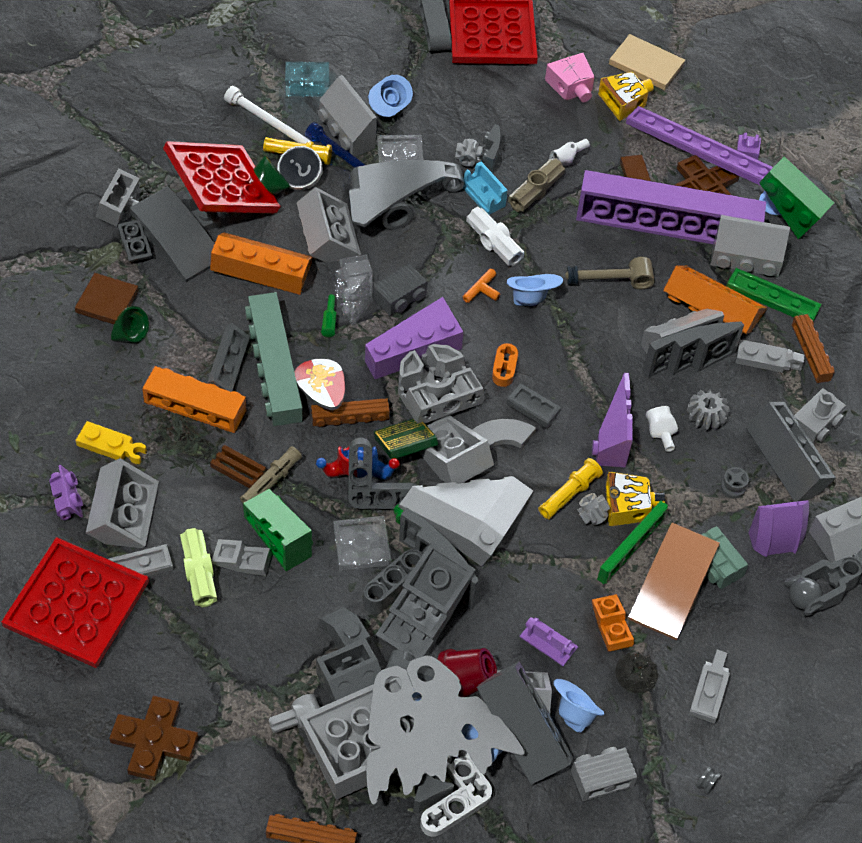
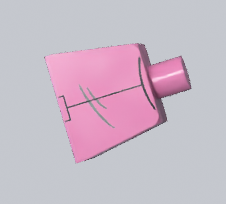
M583 53L547 64L545 80L562 98L570 100L578 97L581 102H587L591 99L594 74Z

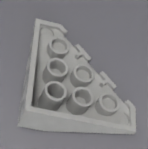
M513 476L504 477L500 480H471L469 483L460 484L456 482L439 483L436 486L429 487L418 485L412 486L398 507L402 510L409 508L431 524L452 546L482 566L492 555L533 490Z

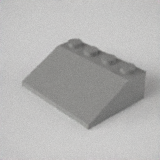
M395 676L389 677L385 681V688L392 693L398 692L402 688V681ZM374 684L300 716L301 724L336 800L367 786V757L371 752L380 748L379 745L372 743L368 737ZM409 715L400 718V725L405 733L411 732L414 726V719ZM395 768L392 774L398 772L397 768Z

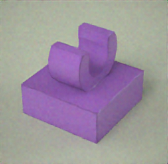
M747 133L739 135L736 151L758 160L761 138L757 134L755 137L747 136Z

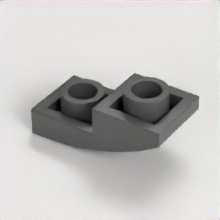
M496 124L491 132L487 131L483 140L485 152L482 161L485 162L484 165L492 173L497 164L500 146V128Z
M137 220L117 224L129 263L152 258L147 237L144 234L142 225Z

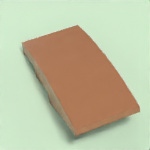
M671 523L630 613L629 620L677 640L696 601L698 592L708 573L720 542Z

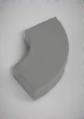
M497 419L480 424L473 431L488 440L490 449L503 444L522 448L534 435L536 427L519 420Z

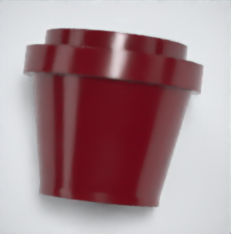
M486 648L460 651L447 649L441 651L437 658L458 677L461 685L459 697H469L478 692L477 687L497 673L494 658Z

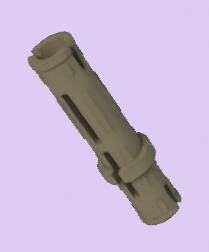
M291 446L279 460H274L270 464L271 468L240 497L241 502L244 503L267 489H271L281 478H285L289 474V469L302 458L301 453Z

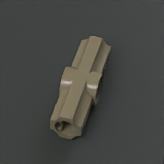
M556 158L550 159L539 170L531 171L528 174V179L508 197V202L512 209L517 212L524 211L535 200L544 198L546 190L565 173V168L561 161Z

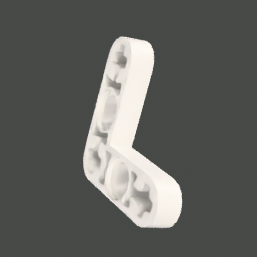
M459 750L458 756L461 757H454L455 760L452 764H450L452 756L447 757L446 772L459 789L426 809L422 814L420 827L430 837L441 835L487 805L492 795L490 783L479 772L469 754L464 750ZM458 765H466L470 768L471 773L466 777H461L456 773L455 768ZM475 777L477 778V779H475V781H474L475 787H476L479 791L482 790V789L485 790V791H484L483 798H482L480 795H476V796L473 795V794H474V791H475V788H474V786L471 784V781H472ZM453 801H459L463 804L464 811L459 814L452 813L448 805ZM440 809H443L445 816L438 821V827H435L433 824L428 826L429 817L436 820L442 814Z

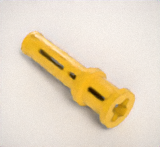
M268 137L264 140V152L283 154L292 147L306 146L312 148L319 155L321 162H324L326 165L330 164L332 145L321 146L315 145L313 142L303 144Z
M591 458L586 459L584 465L578 471H573L570 474L567 483L538 507L540 514L548 520L551 519L579 491L587 490L589 483L603 475L600 465Z

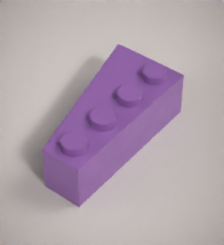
M442 297L365 344V363L374 379L381 378L400 371L401 360L411 351L415 350L419 358H421L423 354H426L428 346L432 344L449 345L456 350L462 349L463 330Z

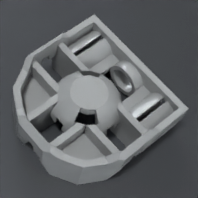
M432 344L428 346L426 354H423L421 358H419L414 350L401 360L398 394L417 423H427L484 402V389L471 368L465 367L462 353L449 345ZM425 365L430 366L428 372L424 369ZM434 376H439L443 380L441 382L434 380Z

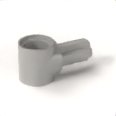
M303 695L292 703V710L270 717L269 725L273 733L296 725L299 729L302 728L304 730L300 716L320 708L315 695Z

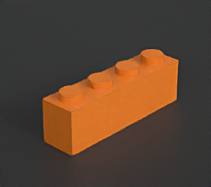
M155 366L142 388L145 403L232 433L236 432L246 412V397L240 393L221 389L214 384L198 381L191 376L174 373L167 368L163 369Z

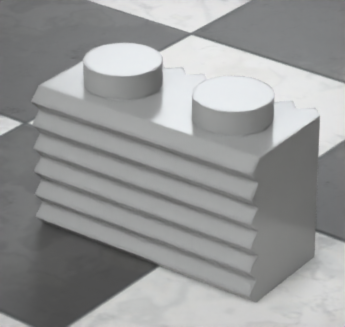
M610 747L603 750L601 755L591 757L590 754L582 755L575 760L576 762H573L571 769L582 801L632 788L637 780V774L626 748L617 750L616 747Z

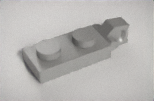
M740 339L736 363L781 373L783 370L790 369L801 371L805 355L792 352V350Z
M717 650L713 662L706 661L689 715L715 724L730 674L729 669L723 667L727 656L726 652Z

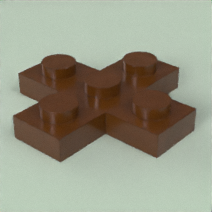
M694 155L678 162L676 169L686 180L674 186L731 195L725 187L738 182L739 176L719 166L708 169Z
M153 696L145 720L121 714L117 715L109 739L112 744L134 748L127 769L128 775L155 781L163 756L191 761L198 739V732L173 727L180 708L179 701Z

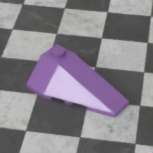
M629 373L623 374L599 430L597 441L593 440L592 455H596V462L600 466L626 467L632 444Z

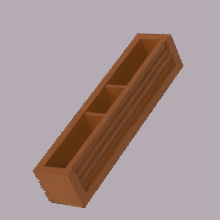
M808 314L794 316L792 327L816 382L831 381L835 373L834 367L830 365L829 356L825 353L824 345L819 340L818 331L814 329L813 320L810 319Z
M388 398L343 402L336 410H329L319 405H311L313 426L321 427L324 425L389 420Z
M275 814L274 816H269L266 838L291 843H356L357 832L350 828H344L343 830L330 824L323 826L315 821H309L308 823L303 822L299 818L288 819L283 815Z

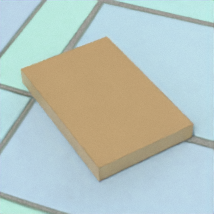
M629 34L609 60V65L626 73L633 72L641 80L650 79L654 86L663 90L668 87L685 63V59Z

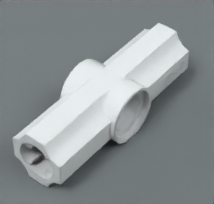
M476 207L467 216L466 222L480 235L483 246L489 251L494 250L508 266L511 265L513 267L517 265L524 257V251L510 238L508 228L501 222L497 224L483 208Z

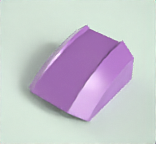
M809 501L758 506L748 532L753 549L765 557L787 552L796 554L803 543L807 530Z

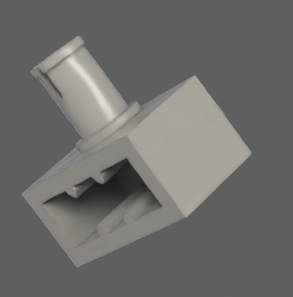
M118 168L99 203L96 217L117 227L124 213L130 212V207L139 203V201L134 199V194L140 178Z
M822 388L794 416L814 445L818 440L822 442L828 436L831 427L834 426L836 428L840 425L845 417L842 414L846 405L832 393Z

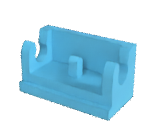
M482 162L476 164L475 172L472 175L468 169L466 170L463 189L480 208H483L490 215L506 206L508 190Z

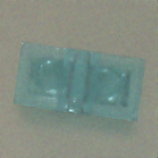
M286 62L285 96H323L329 89V62Z

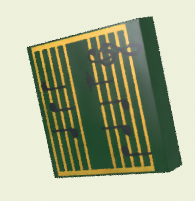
M414 419L373 431L375 440L391 459H397L438 445L437 437L424 422L417 423Z

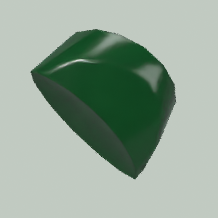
M266 155L253 169L260 182L272 195H276L291 187Z
M136 306L125 308L114 323L111 340L124 343L141 341L149 330V320L145 311Z

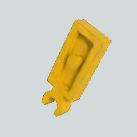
M88 421L76 439V445L115 460L119 458L123 460L126 456L134 464L141 463V457L135 455V453L141 452L146 454L147 452L144 444H133L131 436Z

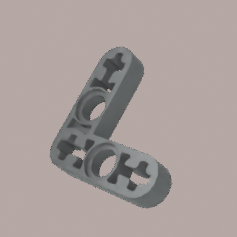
M365 438L352 440L349 446V503L358 509H394L396 505L401 503L412 486L418 485L414 483H372V445ZM358 447H363V461L358 460ZM361 468L367 471V475L363 478H357L353 475V472ZM383 491H388L392 494V497L389 500H381L378 495ZM358 492L363 493L362 499H357ZM371 492H374V500H371ZM396 492H400V500H397Z

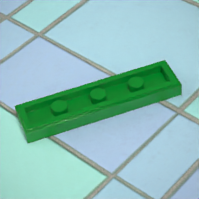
M738 268L734 270L727 283V287L791 317L808 314L810 319L814 321L822 305Z
M660 501L602 564L597 578L599 582L604 585L607 584L663 522L668 509L667 504Z

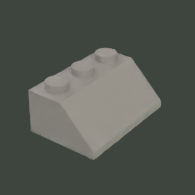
M343 75L338 76L320 98L318 116L322 122L327 124L331 134L338 138L343 150L348 151L352 158L375 149L377 117Z
M317 187L297 202L303 233L308 245V252L313 258L329 263L355 259L361 256L347 203Z
M721 215L713 242L710 265L729 269L738 268L745 272L779 277L790 227Z
M703 309L698 312L693 311L678 319L673 318L667 323L658 326H651L644 330L641 346L647 354L650 343L690 328L722 323L724 314L722 311Z
M120 458L101 467L86 534L107 545L145 547L159 481Z
M862 497L817 515L812 523L809 532L831 563L845 557H852L853 554H857L862 549Z

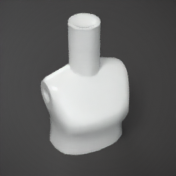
M584 139L577 143L568 142L561 148L551 151L549 159L553 160L556 158L561 161L563 166H569L577 152L590 146L589 141Z
M660 406L650 409L646 412V418L649 422L651 437L661 438L665 451H673L675 446L671 435L678 431V427L668 406Z

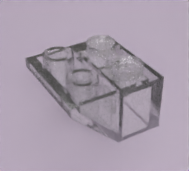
M367 254L339 259V269L335 270L338 283L335 285L336 295L338 299L342 298V313L344 317H348L350 325L356 324L372 302L373 272Z

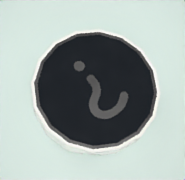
M295 146L288 149L281 155L278 162V171L290 184L291 187L289 188L296 191L313 187L320 180L323 173L319 155L312 148L306 146Z

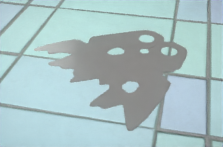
M423 656L410 661L406 670L399 666H393L377 674L373 687L368 737L372 743L379 745L380 748L369 754L366 769L368 794L372 804H376L379 791H387L389 777L395 768H397L402 782L403 793L408 795L412 792L413 786L421 782L424 773H427L429 776L436 775L442 782H445L447 757H458L459 750H464L469 754L475 766L483 775H485L487 767L492 765V748L518 755H524V750L515 735L500 717L491 714L484 701L476 696H458L461 689L458 677L436 658ZM430 666L435 672L434 678L428 682L421 681L417 676V671L420 667ZM392 676L398 677L402 681V688L394 693L389 692L385 688V681ZM413 693H420L422 696L421 700L414 701L412 699ZM406 715L414 719L413 729L409 733H405L400 725V718ZM465 724H471L477 730V738L472 740L465 739L461 732Z

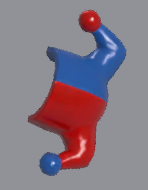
M339 446L337 459L334 462L328 464L324 458H319L316 461V466L321 468L331 478L344 475L349 476V447L343 449ZM373 446L372 477L387 480L400 465L399 460L392 458L388 465L380 462L376 446ZM358 447V460L362 461L363 447ZM361 468L356 469L353 475L357 478H363L367 475V471Z

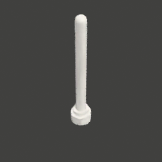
M231 86L226 91L224 100L232 106H242L297 143L306 144L311 142L305 136L244 98L242 91L237 87Z

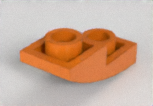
M617 594L592 599L595 617L608 652L632 647L634 645V638L625 621L626 613Z

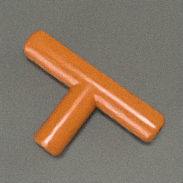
M490 268L463 295V300L466 303H470L479 292L495 301L498 300L500 293L487 285L496 276V271Z

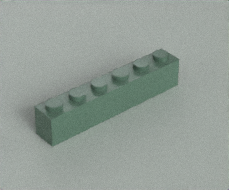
M277 292L248 296L249 306H245L246 320H251L252 325H249L250 339H255L256 344H252L254 358H259L260 363L256 364L258 377H263L264 383H261L262 397H267L268 402L265 403L266 416L272 418L273 426L302 422V405Z

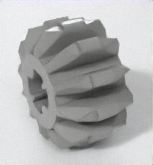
M711 389L707 393L700 390L697 395H693L690 398L687 413L689 414V421L696 422V428L704 426L705 431L709 427L716 430L719 425H723L726 422L729 406H727V398H720V392L712 394Z

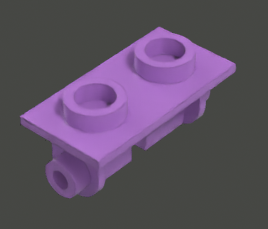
M59 465L60 473L55 472L51 474L49 479L53 496L56 498L62 495L54 500L57 516L62 520H67L71 517V514L75 513L82 518L81 506H83V502L77 493V478L72 471L69 472L62 465Z
M530 617L525 625L527 628L520 635V638L562 666L565 665L578 648L571 640L566 639L538 618L533 619Z

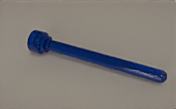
M313 122L306 129L305 136L309 140L321 142L325 146L328 144L332 145V151L354 168L365 165L326 136L323 127L318 123Z

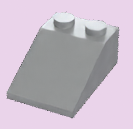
M450 415L427 425L437 437L438 445L419 451V454L445 483H464L468 479L494 466L488 440Z

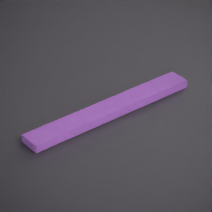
M640 106L626 118V124L758 185L773 168Z

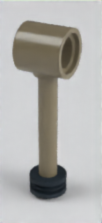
M647 257L632 259L629 263V269L578 270L577 266H574V268L567 266V272L565 273L568 285L571 282L572 285L573 282L578 284V280L629 278L631 285L636 289H647L654 284L652 261Z

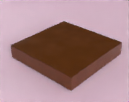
M94 273L75 306V312L114 324L119 314L125 308L131 306L139 291L138 286Z

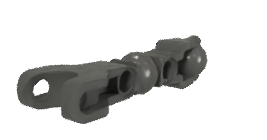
M862 549L857 554H853L852 557H845L832 563L828 560H821L804 569L802 574L787 578L783 585L789 587L791 603L796 608L804 610V615H811L817 610H824L840 603L846 591L854 588L858 582L862 583ZM845 571H849V572H851L853 575H849V574H847ZM823 578L830 585L834 586L835 589L822 596L820 585L815 579Z

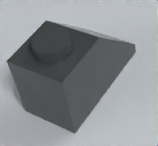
M343 607L320 619L337 649L366 638L370 645V635L356 614Z

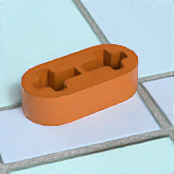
M502 344L496 352L492 380L500 387L509 386L514 379L518 350L512 344ZM505 353L510 354L508 361L504 360ZM502 369L506 370L505 377L500 376Z

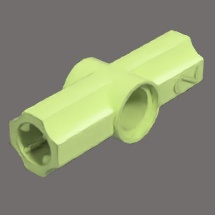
M196 528L187 529L184 533L180 534L185 557L183 561L187 581H190L195 606H211L217 601V596L212 578L214 576L210 554H207L204 534L202 530H197Z

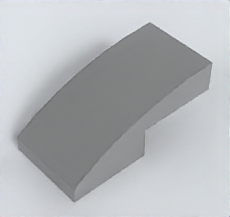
M218 539L212 563L238 572L266 576L272 552L270 548L246 547L243 541Z

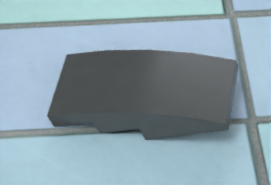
M168 186L130 207V214L144 227L145 235L158 247L159 255L185 282L210 269L211 252L214 242L194 215Z
M740 321L699 326L654 341L649 344L643 373L647 378H650L668 369L672 375H675L691 366L697 372H700L735 354L744 324Z
M409 508L402 512L399 541L424 554L430 543L433 542L467 564L452 544L431 524ZM475 574L460 600L461 603L471 609L475 606L478 579Z
M431 542L403 583V590L390 607V614L376 633V636L397 650L410 653L414 659L427 656L456 609L476 569Z

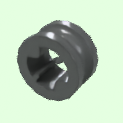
M710 766L696 784L698 789L704 788V793L707 795L721 777L720 773H713V768Z

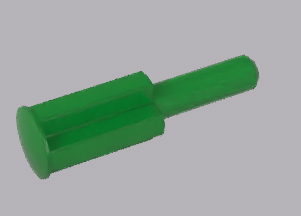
M333 294L328 296L327 310L323 313L321 334L324 337H333L335 335L336 312L334 311L335 295Z

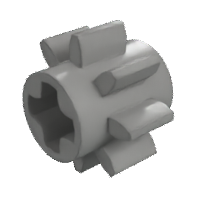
M465 139L463 144L457 143L455 159H459V162L464 166H473L475 162H481L483 147L479 146L478 142L474 139Z
M591 493L580 500L579 505L581 508L577 511L585 524L591 521L593 525H597L607 519V510L610 509V506L602 494L597 497L594 493Z

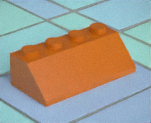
M223 232L218 235L212 249L210 270L300 295L313 257Z
M687 265L675 266L663 290L669 293L668 298L678 303L682 300L688 303V308L692 311L698 312L703 309L722 311L724 323L741 321L744 324L742 334L751 333L767 309L766 306Z

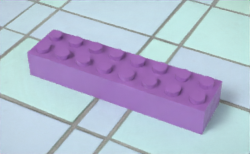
M585 170L576 220L713 244L721 215L764 222L766 201Z

